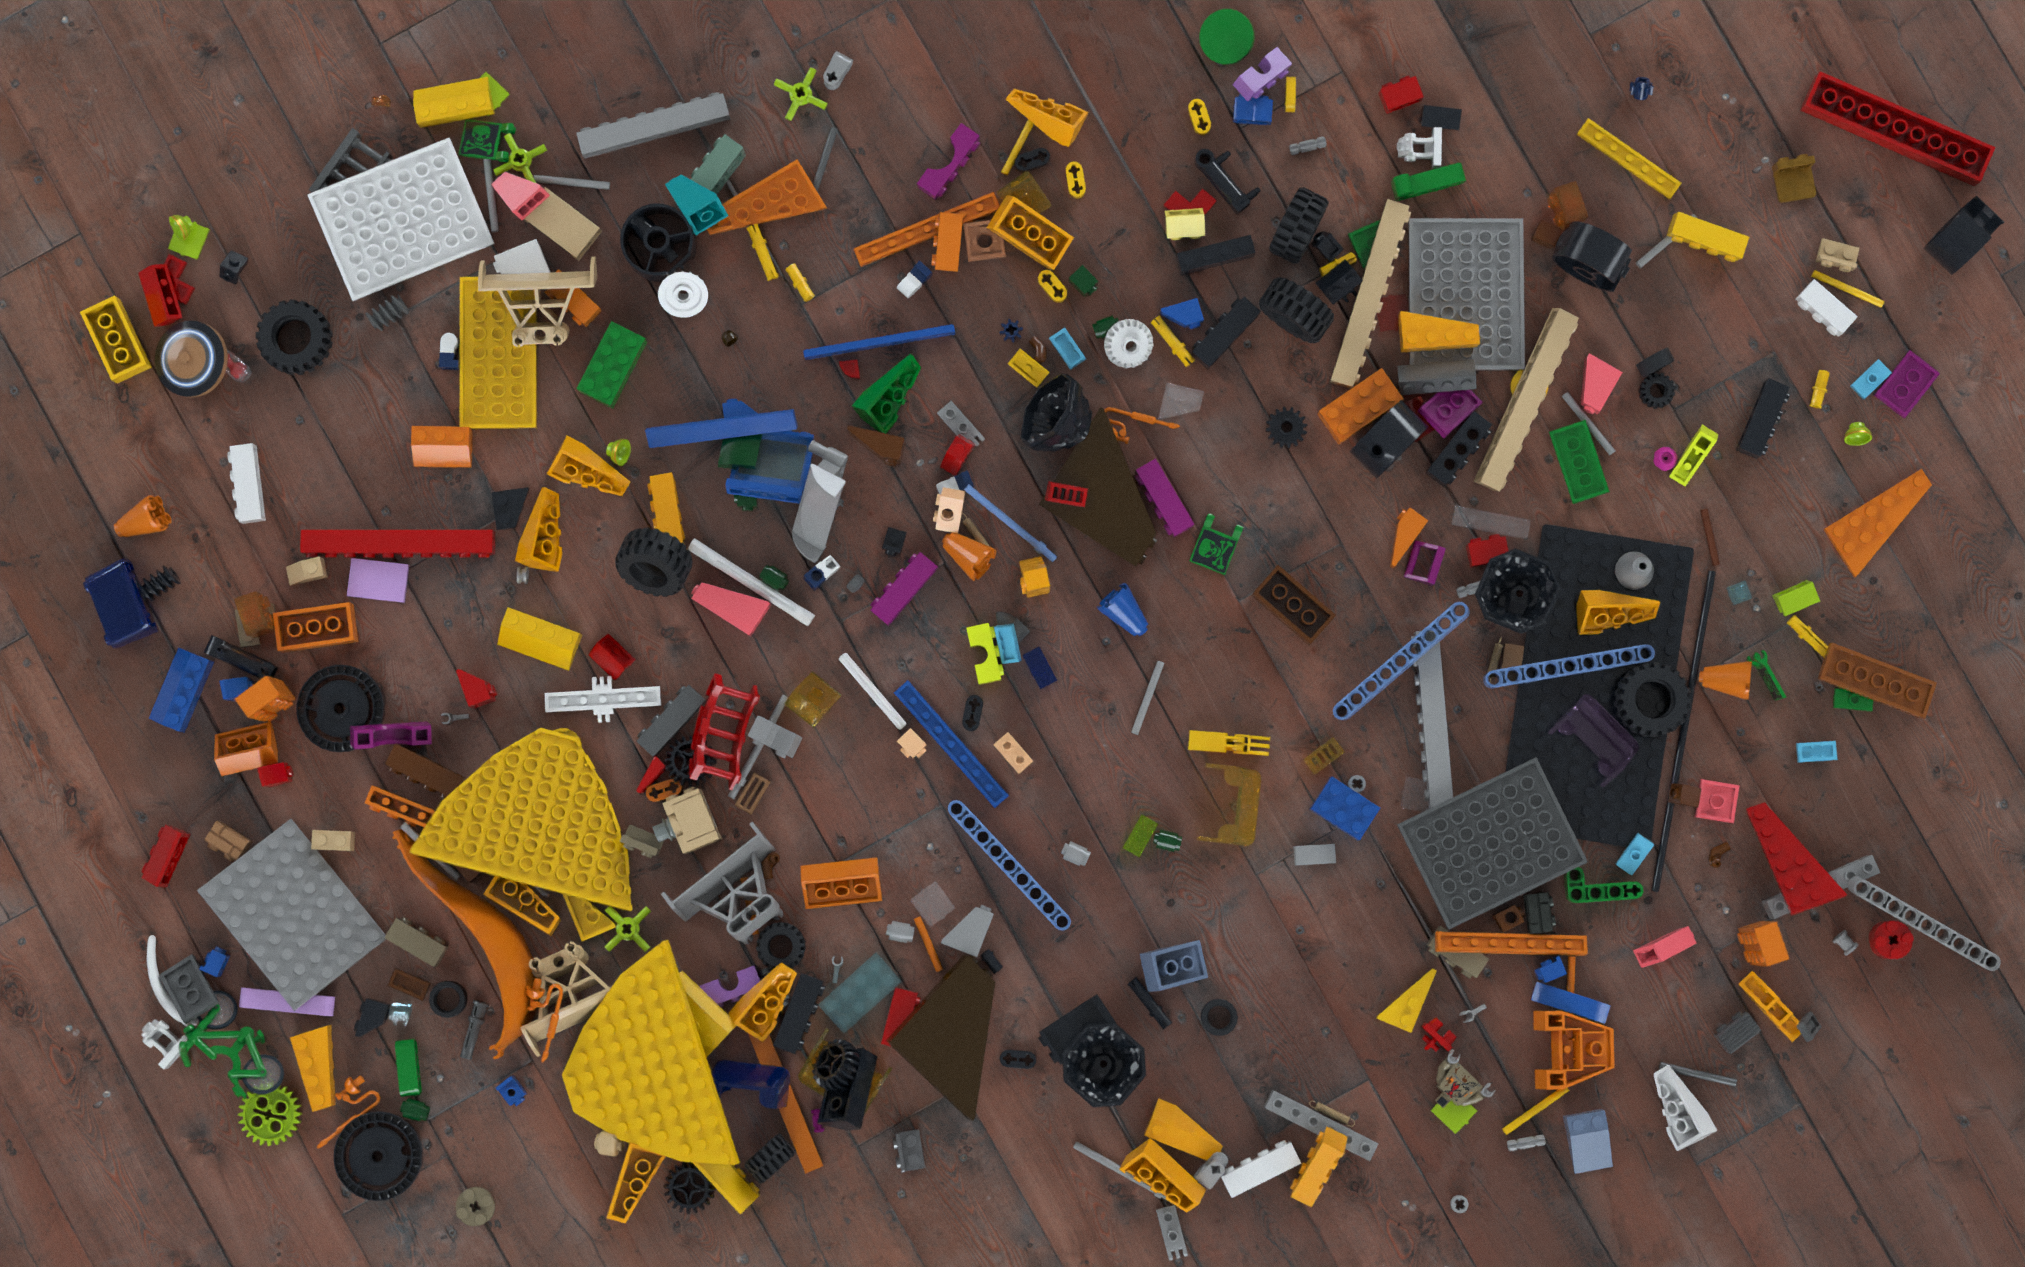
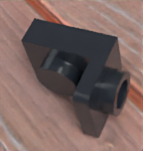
M1326 231L1317 233L1310 243L1330 263L1344 250L1333 235Z
M888 527L884 543L882 544V550H885V554L894 557L896 554L901 555L907 532Z

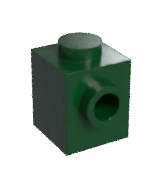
M1083 265L1069 277V282L1083 297L1087 294L1091 296L1098 289V280Z
M734 495V503H737L738 508H742V511H753V508H758V498Z

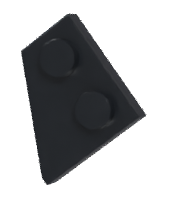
M528 487L492 492L497 531L517 528L527 494H529Z

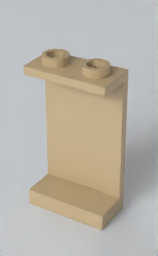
M545 187L544 189L550 196L524 220L564 248L576 260L580 261L602 231L597 225Z

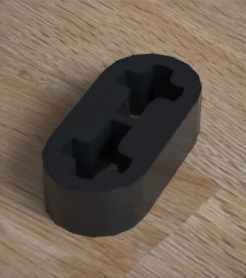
M1038 148L1020 154L1015 160V167L1022 173L1043 167L1049 163L1050 153L1045 148ZM1039 153L1046 155L1043 162L1040 159L1034 160L1038 157ZM1021 159H1024V161H1032L1027 163L1026 168H1023L1022 165H1018L1021 163Z
M977 695L970 696L965 704L962 725L967 731H975L980 724L983 701ZM977 699L980 706H976L975 712H971L972 705H969V702ZM973 714L974 721L977 724L973 725L972 728H968V724L965 721L969 720L970 715Z
M1005 1050L1000 1055V1062L1003 1066L1009 1068L1031 1069L1036 1064V1056L1030 1051ZM1011 1053V1057H1017V1061H1010V1064H1006L1003 1056ZM1026 1055H1030L1033 1062H1030L1029 1066H1027L1024 1061H1019V1058H1026Z

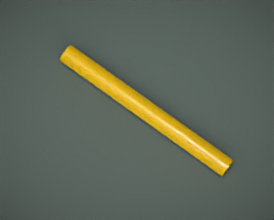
M1029 119L1001 171L1006 176H1008L1034 125Z
M1814 270L1811 275L1815 279L1880 308L1884 304L1883 300L1819 271Z
M1569 1089L1556 1090L1502 1129L1505 1135L1511 1133L1569 1092Z

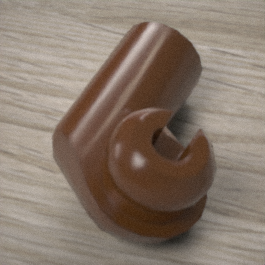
M1034 336L1029 343L1036 350L1033 359L1041 365L1047 358V348Z
M1727 841L1710 850L1708 858L1710 866L1714 868L1721 866V855L1731 850Z

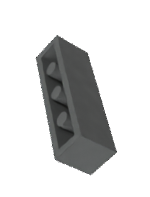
M1474 359L1397 366L1399 393L1401 395L1477 389Z
M690 685L687 687L682 686L676 693L678 697L674 701L669 700L663 707L665 711L661 715H655L650 721L652 725L648 729L644 728L637 735L639 739L636 742L651 756H657L700 710L701 705L703 706L706 703V700Z

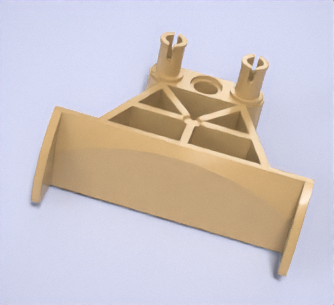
M596 257L591 258L590 271L486 275L485 260H481L478 273V291L499 292L517 325L512 333V343L514 346L518 347L520 345L522 347L526 344H553L557 346V343L559 346L566 341L569 335V326L562 322L574 288H590L595 286L597 281ZM570 288L567 299L541 300L540 289ZM534 289L535 300L512 301L507 290ZM549 307H563L560 317ZM531 308L522 319L517 309ZM537 308L551 321L526 323ZM543 330L546 335L544 337H540L537 335L536 331Z
M570 942L571 945L566 943L565 949L541 960L534 958V960L531 959L529 961V967L533 975L542 980L541 988L545 989L544 995L540 998V1003H545L548 989L552 984H559L562 987V1000L567 997L571 999L572 1004L560 1009L558 1012L559 1020L555 1034L589 1019L611 989L585 965L588 962L589 956L580 945H576L574 942ZM561 960H564L563 965L557 967V963ZM585 970L590 976L581 980L583 971ZM573 971L568 987L553 980ZM598 983L604 988V990L580 1001L577 1000L575 995ZM559 990L551 993L546 1007L539 1008L537 1020L520 1027L525 1039L537 1057L541 1056L537 1042L547 1038L546 1035L551 1016L554 1014L553 1012L548 1015V1006L557 1002Z

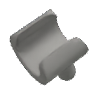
M441 714V716L448 715L449 717L447 722H442L443 724H452L456 720L469 719V714Z
M835 956L832 957V964L834 966L832 983H837L839 969L843 965L842 956L841 963L835 964Z
M1483 1004L1472 1011L1460 1012L1459 1016L1465 1014L1467 1016L1463 1023L1473 1021L1477 1013L1486 1009V1005Z

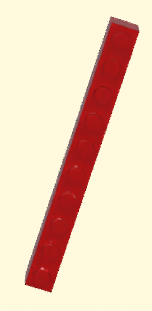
M301 530L300 553L306 555V558H316L318 555H325V558H337V555H344L345 558H356V555H363L364 558H375V555H383V558H394V555H402V558H413V555H421V558H432V555H440V558H452V555H459V558H471V555H478V558H490V555H495V531Z

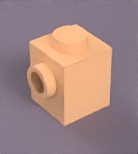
M911 728L897 741L902 746L900 751L907 758L909 756L913 759L916 756L920 758L927 751L925 749L927 744Z

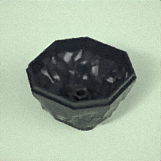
M1064 373L1059 374L1040 386L1024 411L1020 435L1023 443L1032 450L1055 452L1063 448L1070 449L1083 441L1089 433L1092 410L1089 409L1088 399L1083 394V387L1070 375Z
M1515 548L1489 560L1475 596L1485 620L1522 634L1547 624L1562 587L1551 562ZM1517 591H1523L1522 597L1516 596Z
M1115 1022L1087 1024L1062 1053L1064 1082L1092 1107L1121 1106L1146 1077L1144 1047ZM1102 1060L1107 1061V1066L1104 1068L1100 1066Z

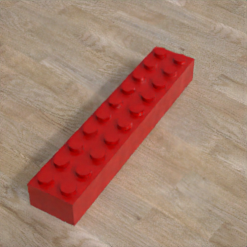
M1821 71L1814 77L1800 109L1804 113L1972 186H1976L1982 181L1996 148Z

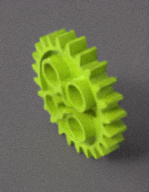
M272 1082L268 1083V1087L264 1083L260 1085L261 1090L273 1087ZM281 1085L275 1091L268 1094H256L248 1091L247 1095L249 1098H242L246 1104L239 1106V1108L243 1109V1112L238 1114V1116L243 1117L239 1124H245L242 1131H249L246 1137L253 1135L252 1142L260 1139V1145H264L265 1141H267L268 1146H272L273 1140L276 1145L280 1144V1139L286 1142V1135L293 1137L294 1135L291 1130L297 1131L298 1128L295 1126V1123H301L297 1116L303 1114L297 1112V1109L302 1106L295 1104L299 1098L291 1097L294 1091L287 1093L288 1087L285 1086L280 1089ZM261 1097L267 1099L268 1103L266 1107H262L260 1105L259 1101ZM280 1102L285 1103V1112L279 1111L278 1105ZM256 1108L264 1112L271 1111L272 1114L286 1116L287 1119L283 1120L276 1116L269 1118L268 1114L254 1112V1109ZM256 1116L262 1118L261 1126H257L254 1123ZM275 1121H278L281 1124V1129L279 1131H275L273 1129V1123Z

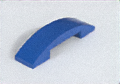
M1536 982L1531 997L1532 1001L1604 1024L1606 1023L1611 1006Z

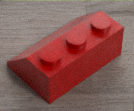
M171 825L162 827L158 833L159 840L157 844L151 848V858L142 868V879L156 887H168L191 834Z

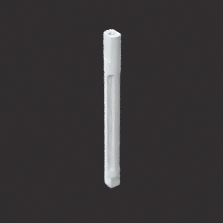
M694 538L690 543L688 549L695 555L720 569L806 626H809L815 615L783 596Z

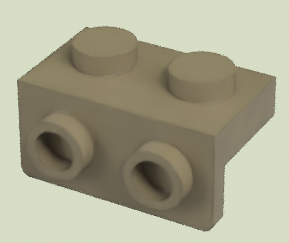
M633 825L628 826L625 835H622L620 842L624 843V848L634 851L635 848L642 851L641 855L652 858V856L658 857L664 841L658 842L655 834Z

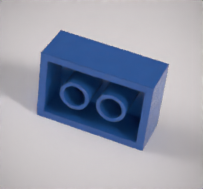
M1331 776L1309 810L1359 841L1380 810V807Z

